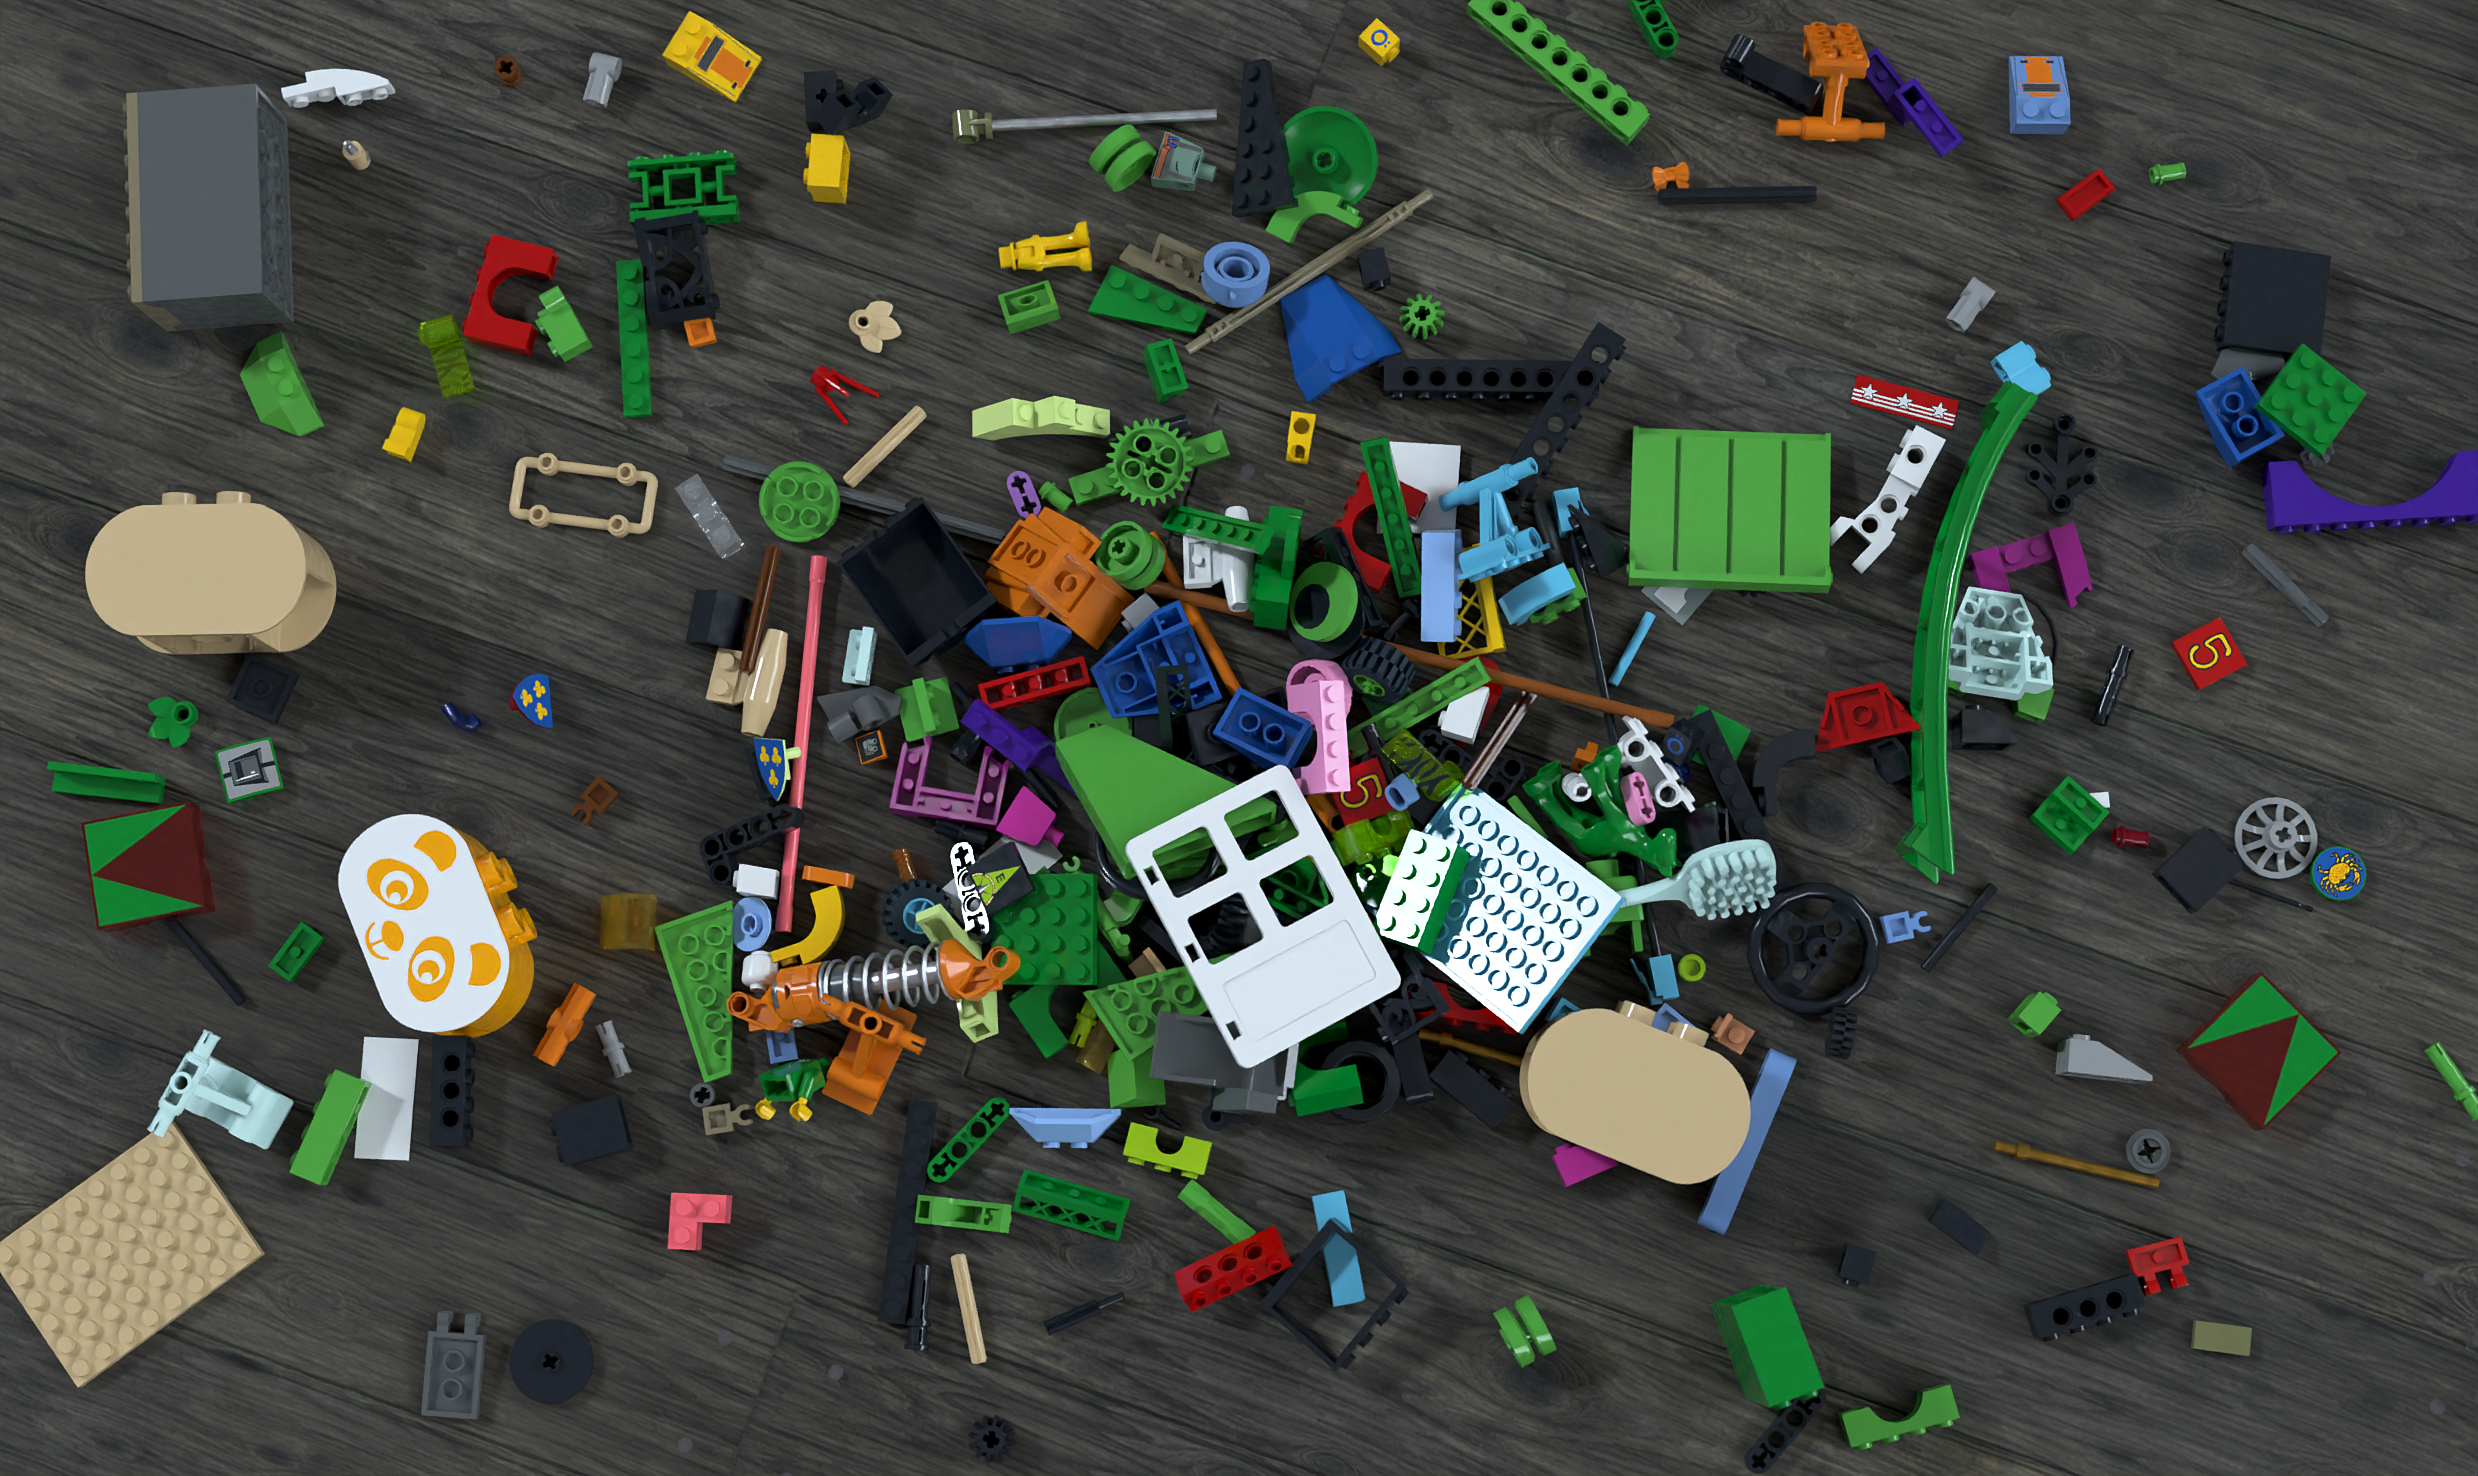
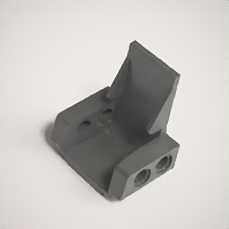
M1158 1011L1149 1078L1215 1088L1212 1108L1214 1111L1234 1114H1276L1277 1100H1285L1287 1088H1294L1299 1042L1246 1069L1237 1064L1213 1018ZM1234 1021L1226 1024L1234 1040L1241 1036Z

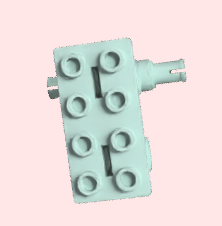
M204 1029L193 1051L186 1053L175 1074L171 1077L170 1083L158 1102L160 1109L147 1130L164 1138L175 1115L179 1116V1114H182L185 1108L196 1115L206 1117L229 1130V1133L246 1142L254 1143L263 1149H268L291 1110L294 1101L211 1056V1052L221 1037L213 1035L214 1033Z

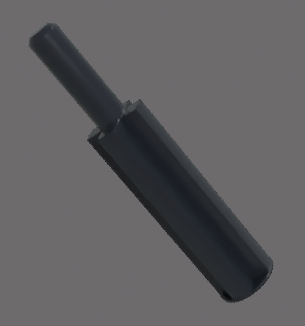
M1120 1292L1099 1302L1095 1299L1043 1321L1044 1328L1050 1336L1101 1314V1309L1123 1301L1125 1296L1123 1292Z

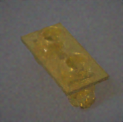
M1098 1018V1022L1093 1027L1085 1047L1082 1048L1076 1062L1100 1074L1116 1043Z

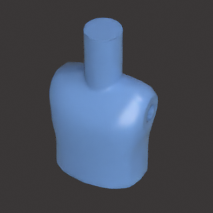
M1403 773L1393 779L1391 784L1385 789V796L1394 809L1401 811L1420 798L1416 789L1420 779L1416 776L1413 780L1409 779Z

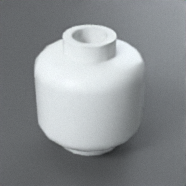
M751 952V955L744 958L742 983L750 987L751 992L765 993L772 985L778 973L779 963H773L770 952Z

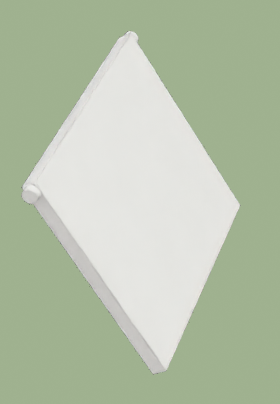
M1389 442L1399 480L1428 494V501L1417 523L1409 520L1412 533L1422 534V532L1428 529H1455L1457 507L1445 512L1441 509L1438 498L1440 495H1445L1456 490L1458 487L1461 446ZM1378 517L1377 534H1382V528Z

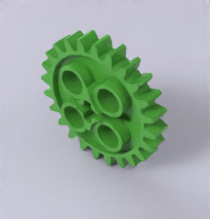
M1144 418L1143 426H1140L1135 420L1133 421L1134 429L1131 430L1126 425L1123 426L1125 435L1116 433L1115 436L1119 442L1109 443L1115 450L1114 453H1106V456L1113 460L1111 463L1106 464L1105 467L1113 468L1114 471L1108 475V478L1117 479L1113 488L1123 487L1120 493L1121 496L1131 493L1130 502L1140 497V505L1144 506L1146 499H1149L1151 506H1155L1156 498H1159L1165 504V495L1168 494L1174 499L1176 498L1173 491L1175 488L1180 491L1184 490L1180 484L1181 480L1185 482L1190 481L1184 474L1185 472L1193 471V468L1186 466V462L1193 460V457L1186 456L1185 452L1191 449V446H1182L1186 437H1176L1178 428L1168 431L1169 422L1159 427V419H1155L1151 426L1148 419ZM1141 436L1147 437L1150 441V446L1145 452H1140L1136 447V441ZM1165 448H1170L1174 452V459L1170 463H1164L1161 460L1160 454ZM1131 450L1146 458H1149L1152 454L1154 456L1153 461L1171 469V473L1167 474L1151 466L1147 470L1145 469V462L1129 456L1127 452ZM1129 461H1135L1138 465V472L1134 476H1128L1125 473L1124 468ZM1155 472L1160 473L1163 478L1162 484L1157 488H1153L1149 484V477Z

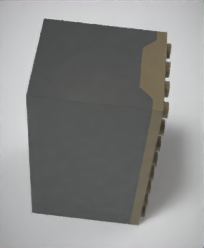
M257 84L126 93L123 113L127 119V129H124V140L126 145H128V155H125L124 163L128 171L125 191L129 197V207H126V219L130 226V233L126 235V242L130 249V259L127 260V270L131 276V285L127 289L130 302L167 332L294 322L287 118Z

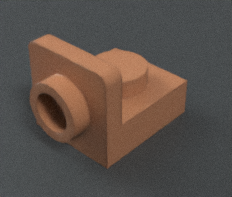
M1729 1013L1725 1014L1724 1017L1718 1016L1711 1027V1030L1714 1031L1711 1038L1736 1054L1741 1055L1755 1031L1732 1018L1733 1015Z

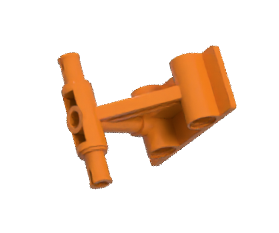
M1813 22L1811 25H1804L1803 57L1804 59H1810V77H1825L1823 117L1804 116L1801 120L1777 119L1776 135L1800 136L1802 140H1823L1828 142H1857L1860 138L1883 140L1885 135L1884 122H1861L1858 118L1841 117L1844 90L1848 86L1849 78L1864 79L1867 68L1870 65L1857 28L1849 23L1827 26L1822 22Z
M824 993L821 999L831 1005L828 1006L819 1002L817 1009L839 1018V1022L851 1030L839 1056L835 1057L828 1070L827 1081L822 1093L868 1115H872L902 1049L905 1048L920 1055L923 1049L914 1045L913 1042L924 1046L927 1039L911 1033L917 1015L899 1006L896 1010H892L886 1004V1001L881 999L878 1012H875L853 1001L845 1003Z

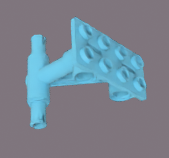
M1532 457L1514 465H1501L1498 470L1470 482L1464 481L1459 484L1456 490L1439 496V505L1445 512L1462 504L1472 505L1480 501V546L1459 555V563L1463 574L1458 575L1459 581L1469 578L1471 583L1521 566V564L1543 557L1542 551L1551 548L1549 543H1542L1541 537L1535 528L1530 527L1519 532L1518 527L1514 526L1501 494V492L1516 486L1520 479L1538 472L1537 463Z

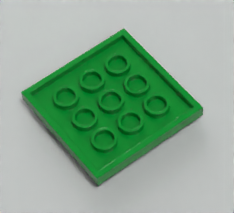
M1030 874L1037 891L992 916L995 934L991 939V949L1002 946L1016 952L1021 960L1019 969L1002 982V985H1097L1098 874ZM1004 955L1001 958V967H1003L1006 964L1007 955Z

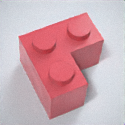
M671 1193L668 1249L701 1250L703 1222L730 1223L732 1196Z

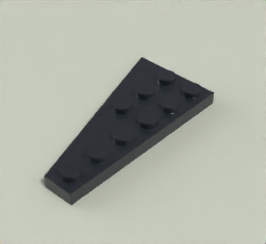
M1266 59L1245 62L1243 68L1231 214L1237 218L1299 207L1298 199L1294 197L1292 189L1295 186L1294 178L1290 176L1288 169L1290 158L1284 127L1280 124L1278 114L1281 113L1280 106L1275 102L1274 97L1276 86L1272 65Z

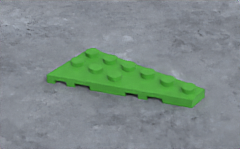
M733 900L654 927L704 1083L718 1080L733 1073V1015L727 1009V1000L733 994Z
M1240 951L1209 959L1208 962L1215 965ZM1186 966L1083 992L1128 1063L1154 1046L1158 1011L1201 1016L1209 1010Z

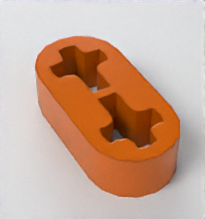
M804 866L802 880L829 886L837 885L839 888L852 889L855 875L813 866Z

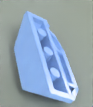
M1010 1108V1114L1037 1142H1043V1148H1060V1143H1071V1148H1087V1143H1094L1122 1116V1110Z

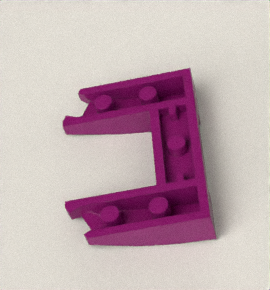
M2074 523L2007 545L1995 546L1975 552L1967 557L1977 588L2011 593L2006 574L2052 560L2069 609L2078 604L2075 598L2084 589L2088 593L2092 590L2085 556Z
M923 737L925 745L909 750L907 743H903L889 806L891 814L918 818V815L967 823L971 824V827L996 831L1002 813L1010 766L1009 760H1006L1004 765L991 757L993 749L985 746L976 793L971 795L924 787L932 737Z

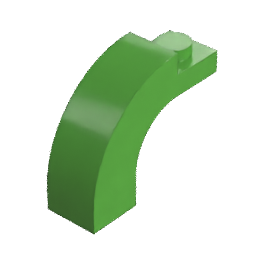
M1310 191L1294 196L1298 199L1299 207L1276 211L1266 231L1289 243H1293L1302 224L1316 214L1324 213L1331 215L1355 228L1360 227L1364 218L1358 216L1359 210L1347 204L1343 208L1340 207L1344 196L1332 192Z
M918 1195L915 1223L1009 1233L1012 1205Z

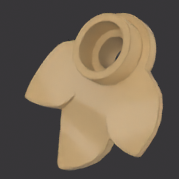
M872 302L865 310L861 309L853 312L849 318L850 330L859 336L862 346L868 351L880 353L882 340L894 339L902 333L898 323L889 317L893 309V305L889 302ZM858 319H865L867 321V325H859Z

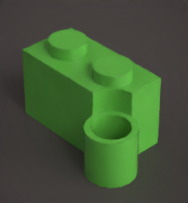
M558 285L539 295L545 309L537 313L539 319L535 320L542 334L547 333L551 341L547 344L555 357L560 355L566 362L593 347Z

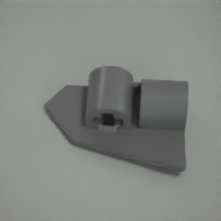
M2229 347L2221 351L2210 376L2218 380L2243 366L2253 384H2256L2257 381L2275 379L2284 367L2285 360L2283 355Z
M876 685L817 697L818 702L830 720L827 722L829 730L838 743L843 742L862 730L874 729L898 716L903 699Z

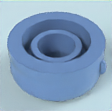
M1241 242L1218 244L1212 247L1204 257L1203 272L1201 273L1203 289L1212 300L1220 305L1231 308L1250 306L1258 302L1267 289L1270 264L1265 254L1252 245Z

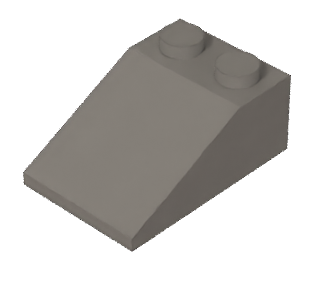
M2073 1034V1036H2067L2066 1040L2058 1042L2055 1075L2134 1084L2152 1082L2153 1076L2102 1043L2090 1041L2089 1035Z

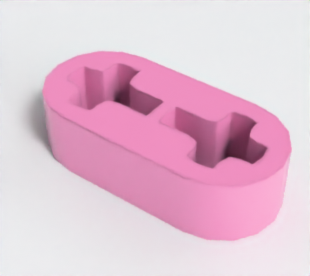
M1639 772L1624 776L1621 779L1620 786L1630 820L1636 826H1643L1653 822L1656 813L1646 779Z

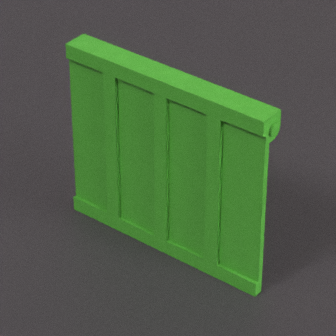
M1633 426L1629 564L1626 565L1628 586L1804 593L1829 592L1833 582V572H1831V567L1829 566L1831 433L1819 435L1652 429Z

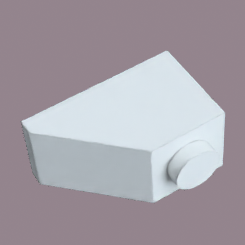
M1483 686L1449 703L1447 711L1442 710L1439 717L1438 726L1441 727V734L1473 745L1490 694L1489 688Z

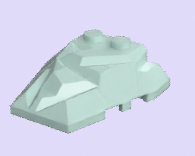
M1968 587L1952 626L1948 678L1951 681H1956L1961 692L2019 700L2022 699L2025 692L2038 694L2052 688V663L2049 656L2044 657L2040 648L2043 642L2040 636H2035L2031 626L2034 622L2022 595Z

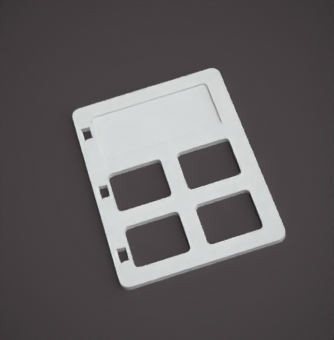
M1277 765L1133 838L1127 843L1125 852L1240 1067L1247 1069L1263 1062L1387 995L1400 986L1401 977L1294 777L1286 766ZM1270 791H1275L1297 829L1298 836L1260 857L1248 861L1245 859L1225 822L1224 815ZM1199 827H1204L1227 868V873L1180 898H1176L1173 896L1159 870L1152 852ZM1309 856L1313 859L1333 897V902L1303 919L1283 927L1272 910L1259 882L1261 879ZM1152 867L1159 881L1151 885L1143 869ZM1234 893H1239L1262 933V940L1212 965L1208 962L1188 924V918ZM1190 944H1193L1199 956V959L1192 962L1185 949ZM1234 1021L1241 1035L1235 1040L1226 1024Z

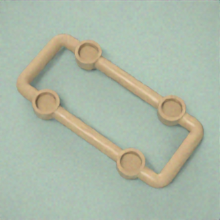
M544 453L538 458L523 457L517 462L515 467L509 511L513 517L529 520L537 528H544L549 523L609 530L617 538H623L628 533L643 534L652 525L658 480L653 473L639 471L630 463H623L618 468L559 461L551 453ZM526 468H538L546 476H552L558 471L617 478L625 486L634 485L637 481L647 482L641 523H630L622 515H615L607 520L551 513L542 505H535L530 510L520 509Z

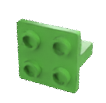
M946 677L927 682L923 678L912 680V686L895 690V694L903 698L900 716L908 742L959 729Z

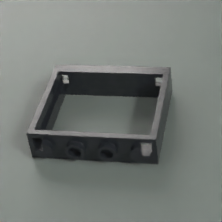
M1330 1218L1259 1305L1334 1371L1340 1370L1342 1367L1346 1370L1356 1359L1353 1353L1359 1346L1364 1348L1372 1340L1374 1335L1371 1331L1378 1324L1382 1327L1392 1314L1389 1310L1395 1302L1400 1305L1410 1292L1406 1289L1411 1283L1336 1218ZM1336 1233L1397 1285L1339 1356L1279 1305V1302Z

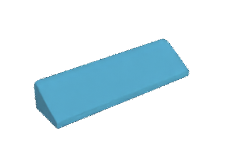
M1343 1190L1312 1196L1318 1231L1322 1229L1330 1218H1336L1352 1232ZM1336 1233L1322 1250L1334 1307L1366 1300L1356 1249Z

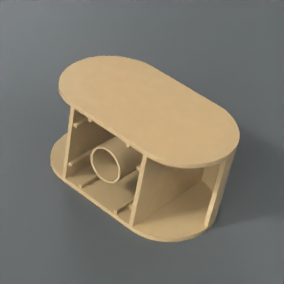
M244 492L217 493L216 504H196V495L189 493L162 494V505L136 506L110 520L94 539L86 561L85 580L91 604L99 617L118 632L136 636L149 648L164 654L282 653L294 651L310 643L323 630L330 618L336 598L335 571L329 556L322 546L276 511L262 504L251 503V495Z
M1626 1000L1624 1002L1618 1001L1615 1012L1608 1009L1571 1011L1552 1019L1538 1030L1524 1053L1520 1067L1519 1086L1527 1113L1544 1131L1653 1176L1679 1184L1699 1183L1714 1177L1734 1160L1747 1137L1751 1117L1748 1091L1740 1074L1727 1059L1717 1052L1704 1048L1709 1035L1707 1032L1678 1021L1677 1023L1670 1022L1667 1032L1651 1026L1656 1012Z

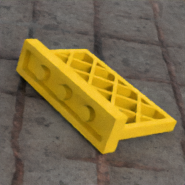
M1480 543L1473 544L1472 547L1463 548L1462 553L1480 546ZM1492 576L1473 582L1476 585V591L1471 599L1462 594V599L1468 603L1460 615H1458V619H1461V621L1473 629L1465 641L1457 637V641L1462 643V646L1456 654L1446 655L1444 648L1446 642H1437L1439 655L1460 660L1493 652L1500 653L1506 651ZM1466 579L1459 581V589ZM1477 596L1479 605L1474 602ZM1471 605L1481 611V617L1476 625L1463 618ZM1482 622L1484 626V631L1479 628ZM1476 631L1486 636L1488 647L1475 649L1468 643ZM1466 647L1471 649L1470 651L1463 652Z

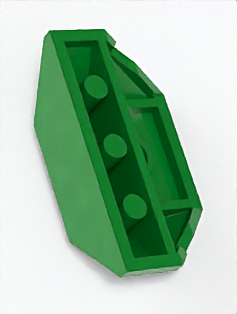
M1275 844L1244 857L1246 860L1252 861L1281 845ZM1302 858L1261 879L1259 882L1270 905L1298 920L1331 904L1328 887L1314 862L1306 858Z

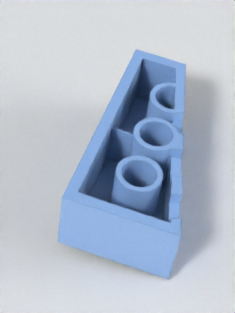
M1428 529L1422 532L1421 641L1454 642L1457 640V635L1461 636L1462 621L1458 619V608L1462 607V592H1459L1458 575L1462 574L1459 563V555L1463 549L1462 529Z

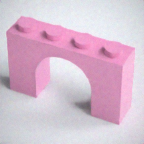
M1344 680L1315 681L1287 686L1288 711L1291 713H1308L1312 717L1317 730L1318 742L1314 760L1306 767L1292 768V776L1302 794L1316 795L1351 791Z

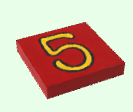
M2220 617L2170 643L2197 691L2247 665Z
M1378 757L1349 768L1351 791L1332 793L1346 829L1395 810L1385 796L1388 782Z

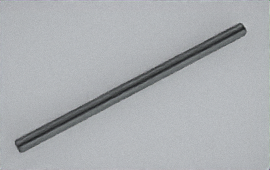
M726 455L722 463V469L762 481L776 469L775 467L731 455ZM837 485L840 502L889 516L895 513L900 514L906 509V503ZM933 511L948 532L995 545H1000L1006 537L1004 530Z

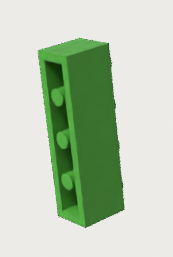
M335 1069L334 1073L329 1074L324 1084L326 1091L322 1099H318L313 1108L314 1118L311 1124H308L303 1130L301 1147L291 1157L290 1165L292 1167L289 1171L290 1173L318 1185L328 1184L370 1090L371 1082Z

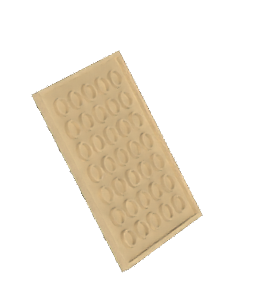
M173 1120L164 1138L155 1135L154 1132L150 1133L0 1242V1273L79 1388L83 1387L265 1253Z

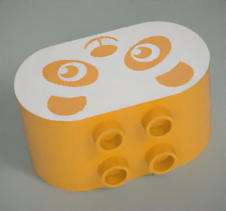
M405 814L390 817L364 831L352 843L342 860L338 884L343 903L381 999L388 1012L407 1027L424 1032H433L438 1035H467L475 1038L492 1033L506 1025L521 1010L531 991L534 978V961L527 942L537 938V931L528 911L525 908L517 910L507 894L508 891L517 888L514 873L505 858L497 860L492 851L489 852L477 839L436 818L425 815Z

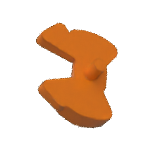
M1680 162L1676 167L1665 169L1657 166L1653 167L1652 179L1655 184L1654 188L1659 192V189L1666 188L1668 181L1673 180L1676 181L1678 188H1688L1689 169L1687 164Z

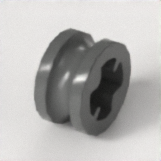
M696 1084L690 1092L691 1102L700 1108L710 1107L716 1100V1091L709 1084ZM703 1088H707L706 1093H710V1098L705 1099L703 1103L698 1102L700 1098H696L697 1092H702Z

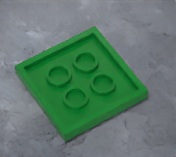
M2301 344L2254 407L2310 452L2320 457L2367 393L2305 344Z

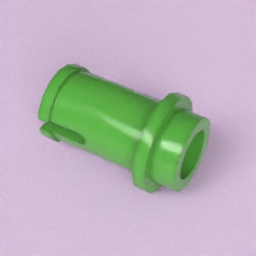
M2183 162L2164 166L2155 164L2149 170L2151 183L2162 185L2165 181L2185 179V165Z
M1047 481L1041 487L1038 494L1041 495L1042 500L1046 499L1062 513H1065L1074 500L1055 487V482L1050 483Z

